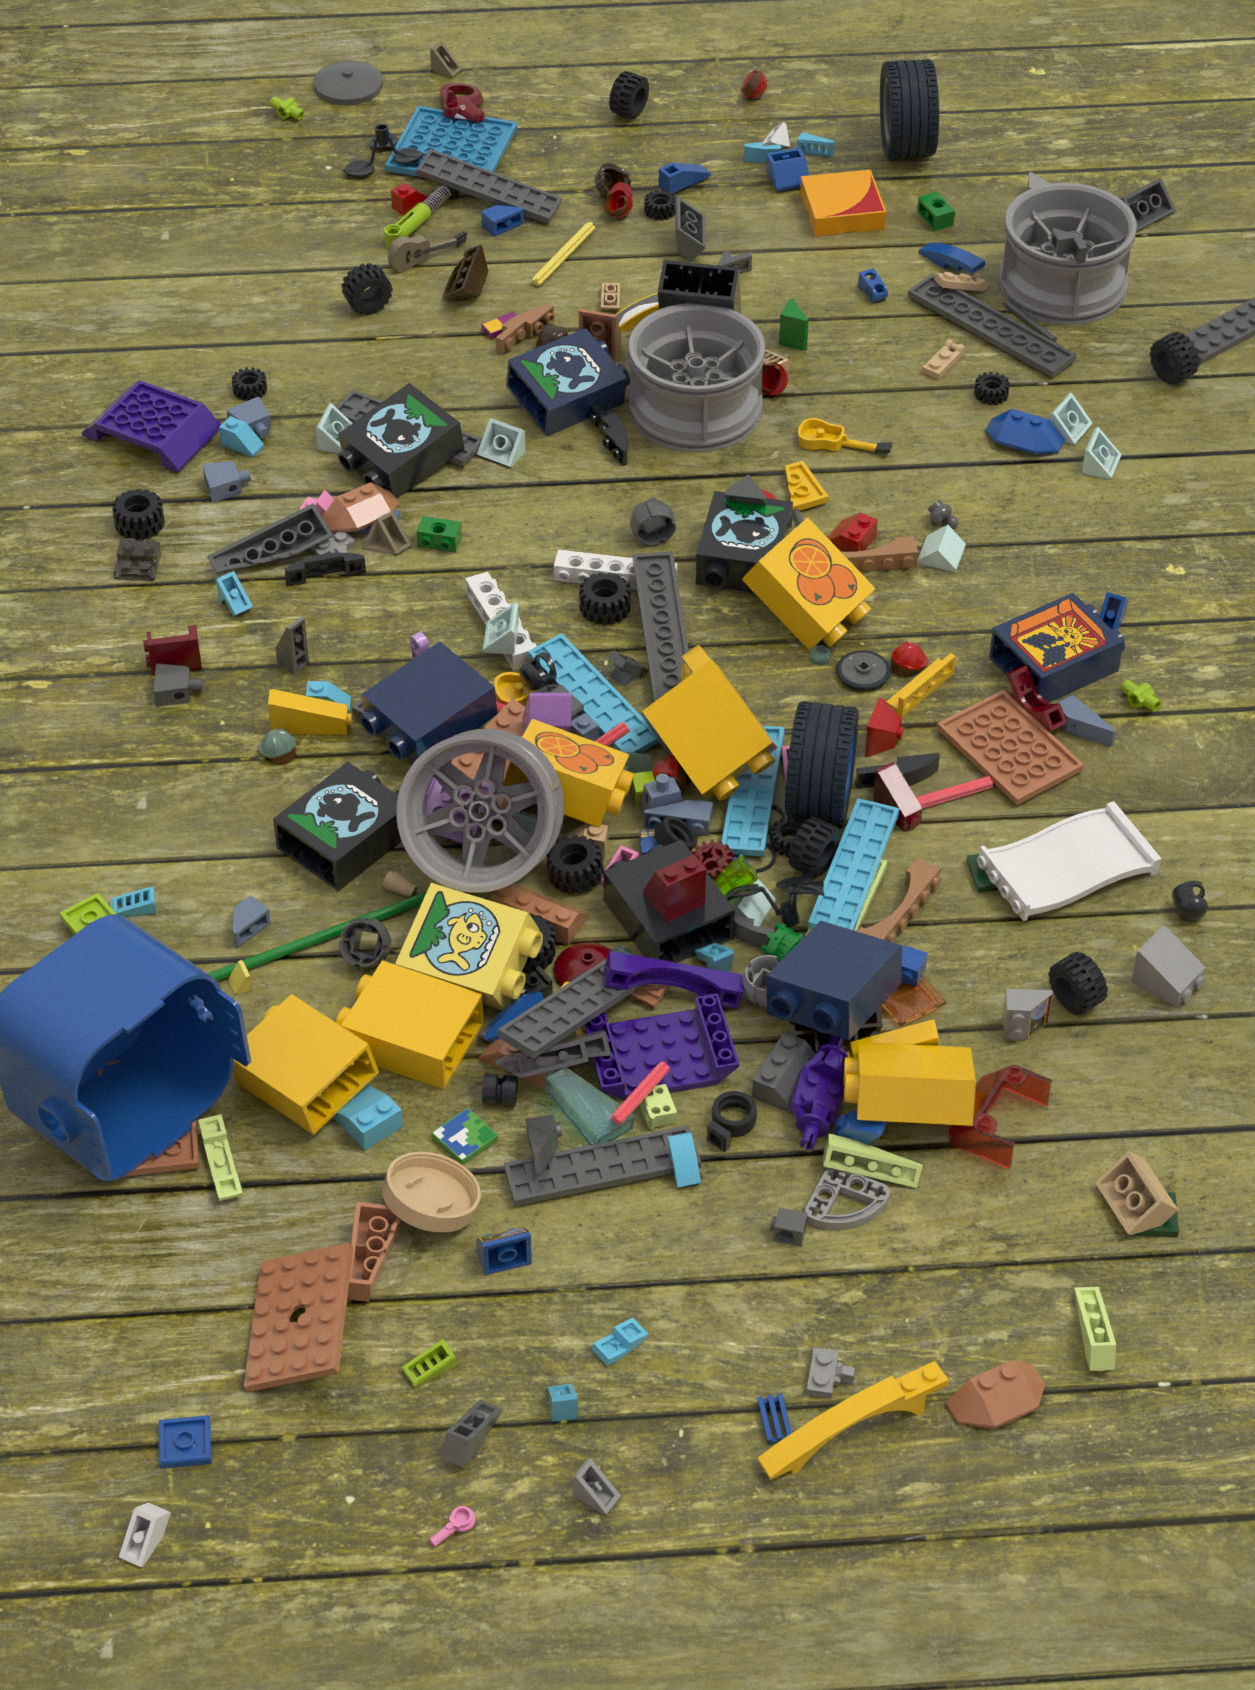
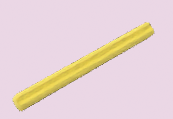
M592 222L586 223L532 278L535 286H540L595 230Z

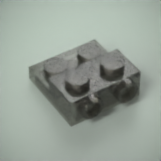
M133 538L120 540L114 579L155 582L162 555L160 542H156L153 539H148L146 542L136 541Z

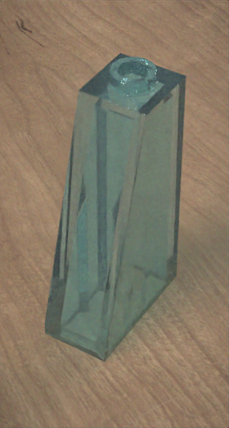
M567 1067L560 1071L555 1070L547 1077L545 1091L589 1145L613 1141L633 1129L635 1120L633 1113L623 1123L615 1125L610 1118L620 1104Z

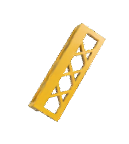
M950 653L943 660L939 658L886 701V703L900 717L905 716L954 674L956 656Z

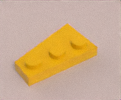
M803 461L785 466V475L790 501L793 502V511L795 509L804 510L828 502L829 496Z

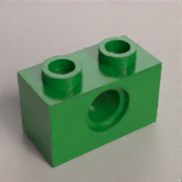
M938 192L918 197L917 213L934 231L954 226L955 210Z
M423 516L416 531L417 546L456 552L462 538V523L460 521Z

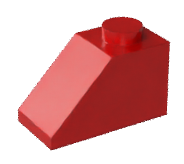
M406 183L391 190L392 208L403 216L418 203H422L428 198V196Z

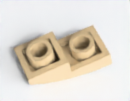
M602 283L601 310H619L620 283Z

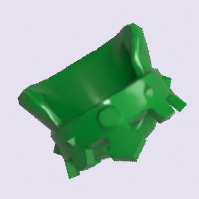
M780 923L775 925L777 929L775 933L768 932L767 937L769 939L767 945H762L760 950L765 955L777 956L778 962L803 937L802 933H795L792 928H788L784 923L782 925Z

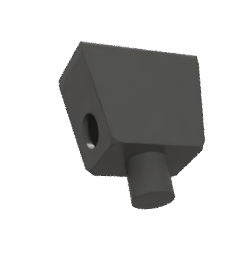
M156 664L154 682L156 707L188 703L191 691L203 690V679L191 678L189 667Z

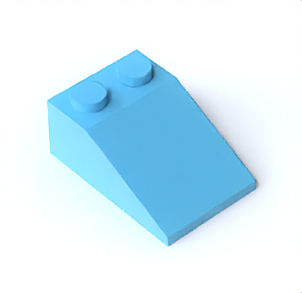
M368 1084L333 1116L364 1150L369 1149L403 1127L402 1109L387 1094Z

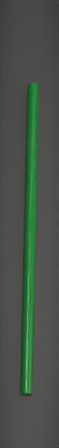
M427 892L357 918L368 917L370 921L372 919L381 921L421 906ZM357 918L242 961L247 970L290 955L340 936L345 926ZM238 962L207 974L216 979V981L228 978Z

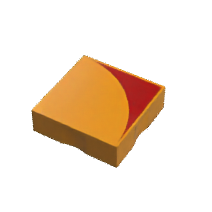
M871 170L801 176L800 196L809 214V222L814 237L846 232L885 230L886 210Z

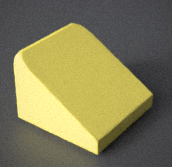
M242 960L238 961L229 977V983L235 995L249 992L252 989L250 975Z

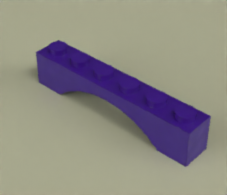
M609 951L604 966V981L607 987L628 990L636 986L661 984L683 988L700 996L718 993L721 1006L738 1009L744 993L742 974L613 951Z

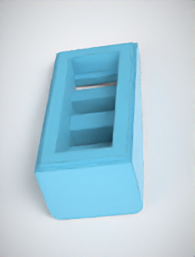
M802 132L797 139V148H801L805 155L834 156L835 141L805 132Z
M154 887L110 898L111 908L118 915L125 917L156 914ZM122 904V908L117 909V905Z

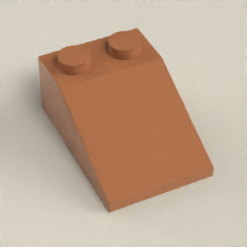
M579 309V330L586 328L596 340H603L608 347L611 359L616 362L621 351V330L617 315Z

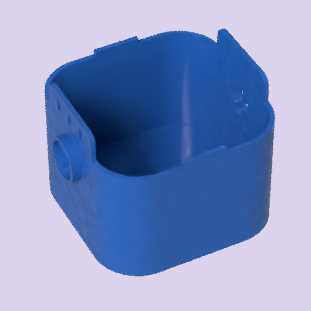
M107 915L91 922L13 980L0 994V1085L7 1108L13 1115L101 1180L111 1181L129 1174L150 1156L153 1155L157 1158L191 1130L190 1124L204 1114L218 1100L228 1084L234 1060L243 1066H248L251 1063L243 1014L239 1004L220 990L216 979L122 915ZM120 1060L116 1064L106 1065L110 1061ZM103 1068V1074L99 1076L98 1071Z

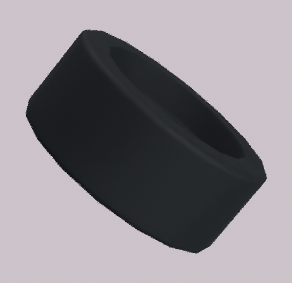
M666 816L654 830L659 844L667 846L682 840L690 851L697 844V837L690 826L674 816Z
M728 1091L719 1095L714 1100L712 1121L731 1132V1137L743 1136L754 1128L757 1119V1108L752 1097L743 1092ZM728 1107H739L747 1111L748 1116L740 1121H731L722 1117L720 1112Z

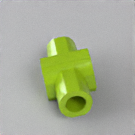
M274 96L270 101V107L276 109V113L283 120L292 117L300 121L304 117V110L298 108L295 99L291 97L284 101Z
M1126 680L1122 684L1121 692L1127 695V700L1133 708L1137 709L1138 707L1145 706L1153 712L1160 708L1161 700L1155 697V692L1148 683L1138 686L1132 681Z

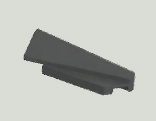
M600 1030L559 1041L534 1059L523 1052H517L495 1058V1063L515 1076L524 1078L588 1062V1057L611 1055L606 1032Z

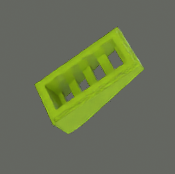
M442 1339L401 1368L416 1388L451 1370L460 1363L444 1339ZM442 1354H444L446 1357L443 1360H441V1358L439 1357ZM434 1358L438 1363L435 1366L430 1361ZM424 1363L429 1367V1370L426 1372L421 1366ZM417 1368L421 1375L416 1377L412 1371L413 1369Z

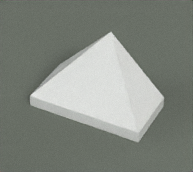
M782 122L774 127L762 142V146L780 144L781 148L790 147L786 123Z

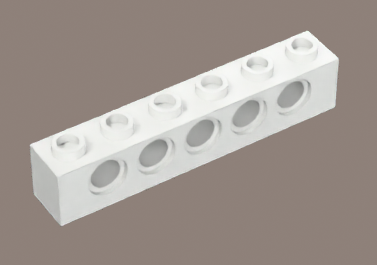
M558 550L554 563V581L581 584L585 578H590V575H598L602 572L607 574L608 572L612 573V575H620V578H624L629 583L630 590H637L632 558ZM675 563L676 574H678V563Z
M488 572L465 578L466 594L485 625H487V621L511 605L506 602L503 591L498 589L496 580L492 579ZM520 618L515 654H503L513 671L520 669L524 663L532 661L528 657V651L537 647L535 643L531 642L528 631L523 629Z

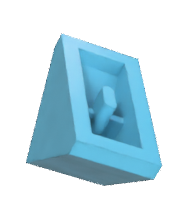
M573 1384L548 1386L552 1422L578 1419L577 1393Z

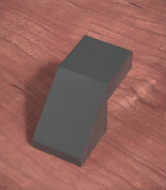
M1056 228L1052 229L1050 245L1056 255L1072 253L1078 264L1085 263L1087 246L1082 238Z

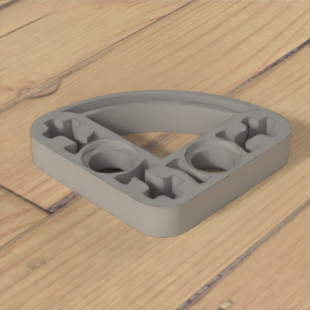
M827 1168L806 1206L805 1213H808L807 1223L811 1226L827 1230H846L862 1226L875 1219L885 1209L889 1202L890 1190L887 1185L859 1174ZM858 1183L863 1188L861 1190H853L850 1186ZM828 1193L832 1197L828 1200H823L819 1197V1194ZM840 1194L869 1204L864 1209L851 1214L829 1215ZM817 1206L820 1207V1214L813 1216L812 1214H815L817 1211Z

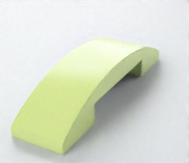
M222 1115L199 1119L201 1136L219 1201L243 1196Z

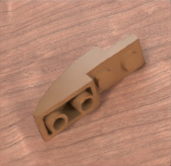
M549 304L530 309L505 322L502 325V333L496 337L497 353L503 355L520 340L524 339L525 336L532 339L540 333L544 326L551 324L555 318L554 305Z

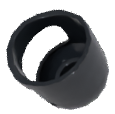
M541 652L532 661L524 663L519 671L523 685L532 691L539 690L557 679L553 659L546 652ZM540 658L549 666V673L546 674L540 664Z
M1188 881L1178 885L1172 891L1176 913L1184 921L1193 922L1200 920L1207 913L1208 903L1203 898L1205 896V889L1202 882ZM1193 887L1201 889L1197 896L1193 892Z

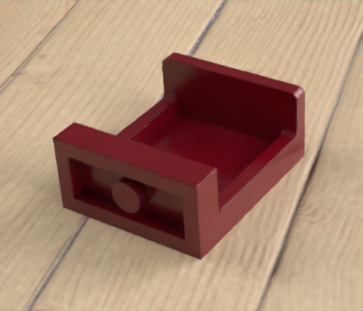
M196 625L188 626V635L152 639L151 632H146L147 640H143L144 651L149 652V655H145L146 665L151 667L152 675H155L156 664L187 666L190 668V671L202 669Z

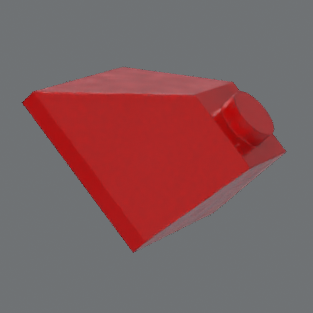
M878 698L867 725L866 757L895 748L897 741L902 740L904 728L901 727L902 718L882 698Z

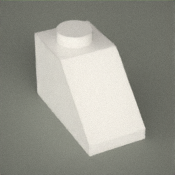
M149 1502L134 1508L119 1558L143 1567L163 1538L171 1512Z

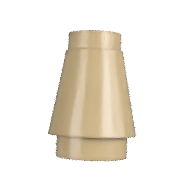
M390 870L383 881V886L386 887L387 891L410 898L414 896L417 890V886L398 871L393 872Z

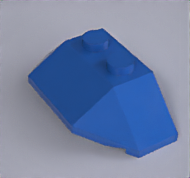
M1010 409L992 418L985 429V433L996 443L1032 454H1058L1065 441L1049 419L1015 409Z

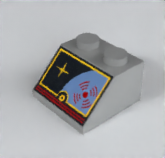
M1006 989L1002 1014L1003 1039L1027 1040L1048 1024L1053 990Z

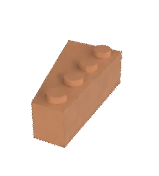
M356 1202L351 1241L353 1254L347 1297L349 1300L370 1301L402 1227L403 1220L398 1218L387 1205Z

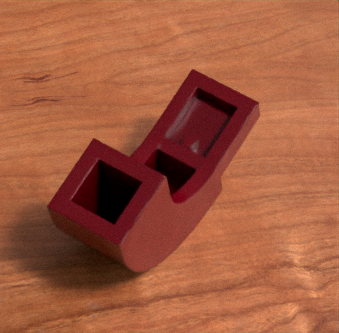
M1021 666L1006 674L1013 691L1009 695L1048 731H1053L1067 723L1061 704L1048 703L1040 696L1027 666Z

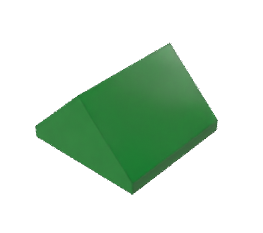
M793 298L788 300L780 314L779 344L804 351L807 350L809 320Z

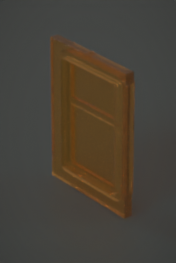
M922 975L917 986L901 982L882 1006L900 1026H903L945 1005L946 1001Z

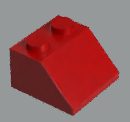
M860 512L842 520L827 538L840 552L865 551L877 537L878 519Z

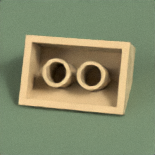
M1129 1150L1095 1181L1100 1192L1129 1235L1162 1226L1178 1211V1208L1146 1160Z

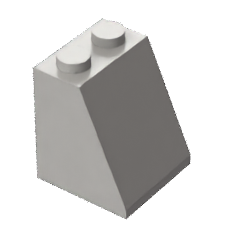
M1163 925L1137 951L1132 981L1175 1008H1178L1183 1002L1186 1003L1190 999L1195 989H1200L1203 986L1206 967Z

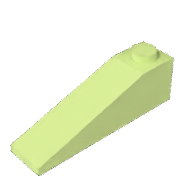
M833 1134L828 1135L823 1154L824 1167L917 1188L923 1167L922 1164L854 1139Z
M1099 1287L1074 1288L1089 1370H1115L1116 1342Z

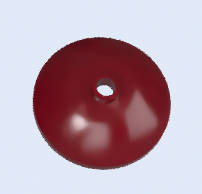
M588 942L566 948L555 961L554 975L557 983L562 987L565 982L573 981L608 957L609 951L613 950L598 943Z

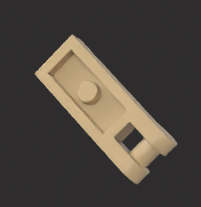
M944 272V274L936 273L934 279L942 288L985 291L988 288V282L978 273L972 276L964 273L960 275H954L950 272Z
M948 339L945 345L922 367V373L939 380L964 355L966 346L962 344L957 345L953 340Z

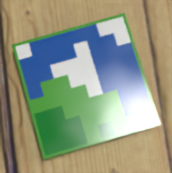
M468 1107L431 1132L432 1138L462 1165L498 1141V1134Z

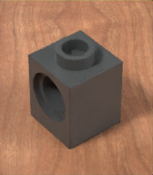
M779 1207L777 1217H772L770 1231H774L773 1241L802 1247L807 1229L808 1213Z

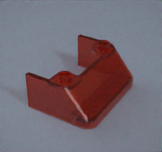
M1011 1065L982 1076L975 1086L973 1126L951 1125L949 1129L950 1143L1010 1169L1015 1143L994 1134L997 1129V1122L988 1114L1003 1089L1047 1106L1052 1080L1016 1065Z

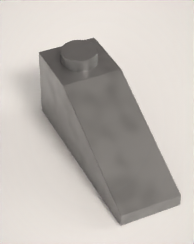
M300 617L285 629L275 648L277 663L293 674H296L309 664L305 618Z
M554 1115L525 1119L528 1142L536 1174L542 1173L559 1147L558 1137H562L560 1123L555 1122Z
M479 1400L446 1431L441 1458L453 1465L464 1467L476 1455L499 1418L502 1409Z

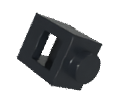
M539 966L535 972L525 977V985L520 996L538 991L542 992L545 999L553 994V980Z

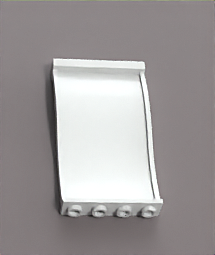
M1114 801L1107 803L1105 808L1091 810L1061 820L1015 843L987 849L984 845L980 846L977 858L979 867L986 872L990 881L1000 890L1002 897L1007 899L1013 911L1023 921L1027 920L1029 915L1060 908L1118 880L1143 873H1148L1150 876L1156 875L1159 872L1162 860Z

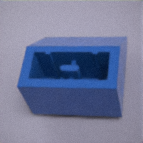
M801 148L766 154V173L776 191L800 188L801 176H809L806 157Z

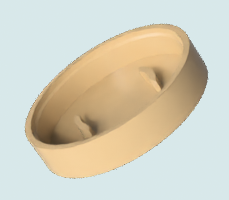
M411 1152L396 1158L390 1164L382 1186L384 1201L398 1218L416 1228L431 1232H452L468 1225L474 1218L481 1198L479 1183L466 1167L449 1157L432 1152Z

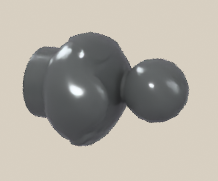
M939 500L928 508L931 523L940 525L945 520V526L949 525L952 529L958 527L959 521L957 516H951L952 508L949 505L943 504Z

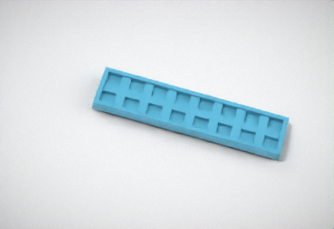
M562 633L528 651V657L531 660L541 652H546L552 657L557 672V679L552 683L554 685H563L584 705V709L580 712L582 714L586 713L599 724V732L602 736L621 722L626 723L630 732L612 744L616 750L640 754L660 743L644 718ZM540 658V664L546 674L549 673V666Z
M763 726L778 747L771 753L775 762L758 775H754L749 769L736 778L740 788L729 797L722 836L723 845L728 844L733 855L765 856L785 734L784 727Z
M857 798L825 878L824 896H818L808 921L809 929H813L820 921L855 930L899 816L900 808Z

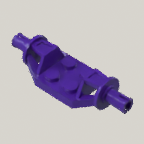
M830 1035L829 1044L820 1046L816 1055L800 1070L790 1103V1108L797 1120L796 1126L803 1133L799 1143L801 1148H804L805 1142H807L805 1150H813L816 1138L823 1137L828 1133L829 1128L836 1121L845 1087L843 1085L844 1059L848 1057V1054L842 1049L845 1039L840 1038L838 1040V1037Z

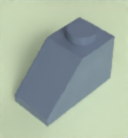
M586 713L577 715L571 719L569 732L596 741L599 738V724Z
M251 895L234 907L233 938L236 948L242 946L271 924L269 909Z

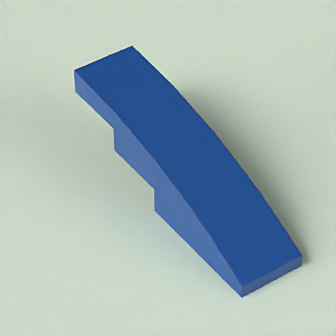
M931 242L918 251V253L943 269L950 266L956 271L964 269L973 274L985 267V260L961 248L943 243Z

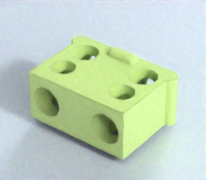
M666 1084L655 1086L639 1104L650 1130H653L654 1127L675 1124L677 1116L676 1108Z

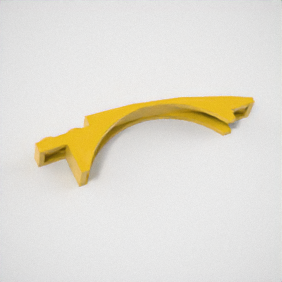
M935 1361L897 1379L890 1376L815 1417L764 1452L757 1460L770 1480L788 1471L793 1475L799 1472L804 1464L828 1441L862 1420L890 1411H909L916 1415L923 1413L926 1395L947 1386L948 1378Z

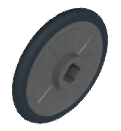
M865 650L853 651L844 655L836 667L839 679L847 686L859 690L878 688L887 682L891 674L890 665L884 657L875 652Z

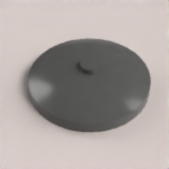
M355 60L331 63L320 69L314 77L316 94L326 102L336 105L347 106L368 102L375 98L383 87L382 74L376 67Z

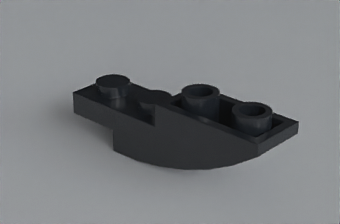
M598 403L591 405L589 419L604 436L602 439L604 447L623 466L627 465L628 442L623 423L614 411L606 413Z
M939 753L897 757L896 765L908 785L912 786L938 771L940 755ZM885 765L856 768L855 784L857 789L874 787L875 771Z

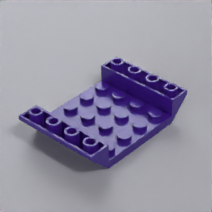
M139 380L125 389L82 431V436L99 441L107 433L161 454L162 466L179 472L219 431L221 424L203 403Z
M718 993L695 997V1009L609 1024L604 1012L584 1025L586 1034L600 1030L606 1032L611 1055L593 1057L602 1091L624 1101L657 1064L662 1061L670 1067V1071L657 1085L666 1084L669 1093L715 1086L739 1067L738 1057Z

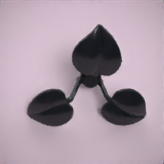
M378 124L374 127L375 137L370 142V147L373 148L371 160L369 162L363 160L351 162L343 169V172L354 177H364L373 173L375 167L372 164L376 149L392 148L396 154L393 156V159L400 164L416 162L424 154L412 148L396 150L395 146L399 141L398 137L389 133L387 124Z
M810 874L788 877L778 881L776 887H788L786 893L789 896V901L780 903L779 909L763 886L759 887L758 884L737 886L728 891L725 897L727 900L762 892L775 910L776 916L780 915L782 924L784 923L787 927L800 923L797 911V894L824 896L823 881L810 882L812 880V875Z

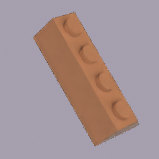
M515 883L494 890L489 896V901L531 913L533 916L540 915L543 920L547 919L549 925L552 924L554 927L555 941L569 946L590 916L588 912Z

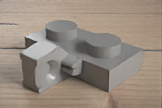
M337 532L333 534L332 538L310 549L315 556L327 553H348V549L355 547V540L348 532Z
M814 1347L806 1394L831 1399L834 1385H840V1383L853 1385L855 1368L837 1362L839 1351Z

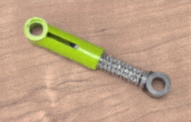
M440 185L426 200L418 203L399 221L384 228L386 248L389 249L395 239L408 237L447 199L453 200L458 198L459 191L445 185Z

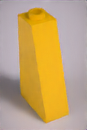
M275 689L269 690L268 710L271 731L273 729H284L289 734L347 735L348 726H352V714H348V705Z
M935 1020L850 1042V1051L847 1052L848 1057L857 1058L858 1042L938 1046L939 1037Z

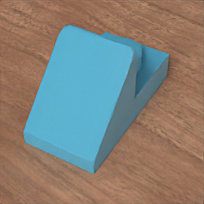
M234 571L215 580L219 601L226 602L233 617L253 607Z
M713 943L695 950L697 959L706 962L708 968L727 972L731 971L734 956L733 949Z

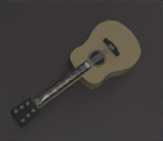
M462 231L455 238L431 245L422 235L412 238L399 237L390 245L388 262L398 272L407 271L416 264L426 262L430 252L465 243L467 233Z

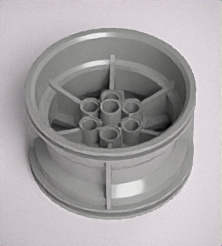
M1047 184L1032 188L1019 195L1009 205L1005 219L1004 256L999 274V288L1005 300L1009 299L1033 319L1059 325L1091 323L1114 313L1125 301L1128 291L1129 277L1127 271L1130 251L1135 241L1137 227L1133 212L1115 195L1084 184ZM1056 228L1082 238L1087 246L1085 263L1078 264L1072 253L1056 255L1050 245L1052 229Z
M690 303L665 307L642 319L632 331L629 339V415L635 428L648 440L660 446L683 452L721 450L747 438L756 429L762 416L763 399L761 391L765 342L759 328L749 318L732 309Z
M498 729L466 731L429 748L410 767L402 782L397 801L399 834L413 862L436 882L464 892L480 893L494 891L520 880L537 866L552 849L559 836L564 817L563 790L552 763L530 741L514 733ZM484 752L475 779H471L449 762L463 754ZM506 759L519 767L530 782L504 786L503 779ZM435 778L453 802L427 815V795ZM482 782H488L491 785V792L489 794L483 793L481 790ZM464 788L470 792L469 800H463L460 797L461 789ZM499 797L507 799V808L502 809L498 806L497 800ZM537 803V824L533 836H531L513 815ZM481 804L486 808L485 814L483 811L479 812L478 810ZM460 810L465 813L466 819L464 822L456 820V811ZM494 819H500L503 822L502 830H496L493 827ZM473 826H479L482 829L481 837H476L472 834ZM462 831V861L446 852L437 842L434 835ZM492 838L518 853L516 857L506 862L483 866Z

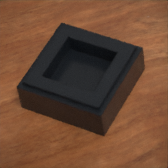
M711 1121L707 1125V1141L726 1152L731 1147V1132L716 1122Z

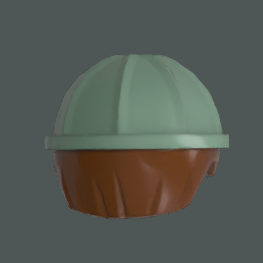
M273 729L268 731L258 745V750L266 759L270 758L279 765L287 764L296 757V739L284 729Z

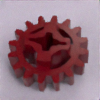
M711 839L709 844L703 841L701 847L696 845V851H691L704 865L707 874L715 882H718V877L720 876L725 878V872L732 871L730 866L734 865L732 859L734 855L728 844L723 845L721 840L717 844H715L713 839Z

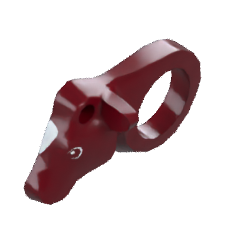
M451 83L444 85L440 89V101L444 105L443 115L445 117L467 119L476 122L485 120L484 111L476 107L484 101L477 87L464 83ZM455 93L468 94V96H456Z

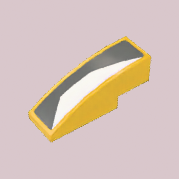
M658 293L644 297L615 314L617 315L621 332L634 329L642 319L659 310Z

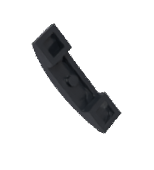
M327 553L302 559L284 569L286 586L305 584L308 577L345 571L346 576L366 573L364 555L354 553Z

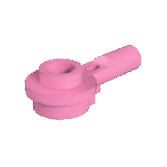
M466 1506L455 1508L449 1517L450 1522L429 1538L431 1545L436 1547L455 1531L467 1532L472 1529L476 1521L474 1512Z

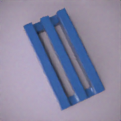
M783 1393L777 1394V1397L768 1395L765 1399H763V1396L758 1397L757 1403L767 1445L776 1444L792 1434ZM775 1404L779 1405L786 1436H782ZM766 1405L770 1407L776 1437L773 1438L765 1409Z

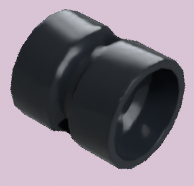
M485 1073L482 1086V1103L496 1105L500 1101L502 1105L516 1106L518 1077L515 1075H504L500 1078L498 1074Z

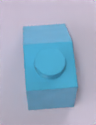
M230 416L219 426L221 445L252 458L264 447L263 442L244 421Z
M307 681L306 696L348 705V714H350V695L329 681Z

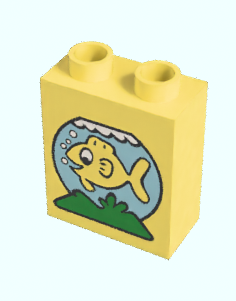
M431 883L395 964L481 993L484 1005L503 1010L508 1005L510 998L517 999L521 995L525 985V974L522 973L528 957L535 958L538 955L542 946L543 934L539 931V927L528 912Z

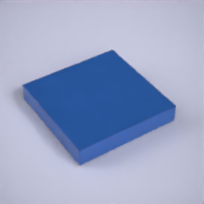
M210 1415L159 1420L160 1469L212 1464Z

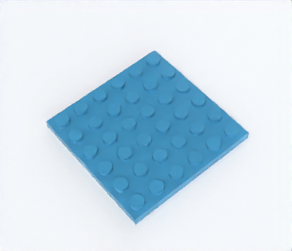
M418 106L395 148L398 151L402 148L416 149L422 152L424 156L416 162L400 164L394 161L393 156L396 154L392 151L385 164V171L418 176L416 175L417 168L428 151L432 149L495 173L518 128L517 122L485 117V120L480 122L445 117L441 109Z

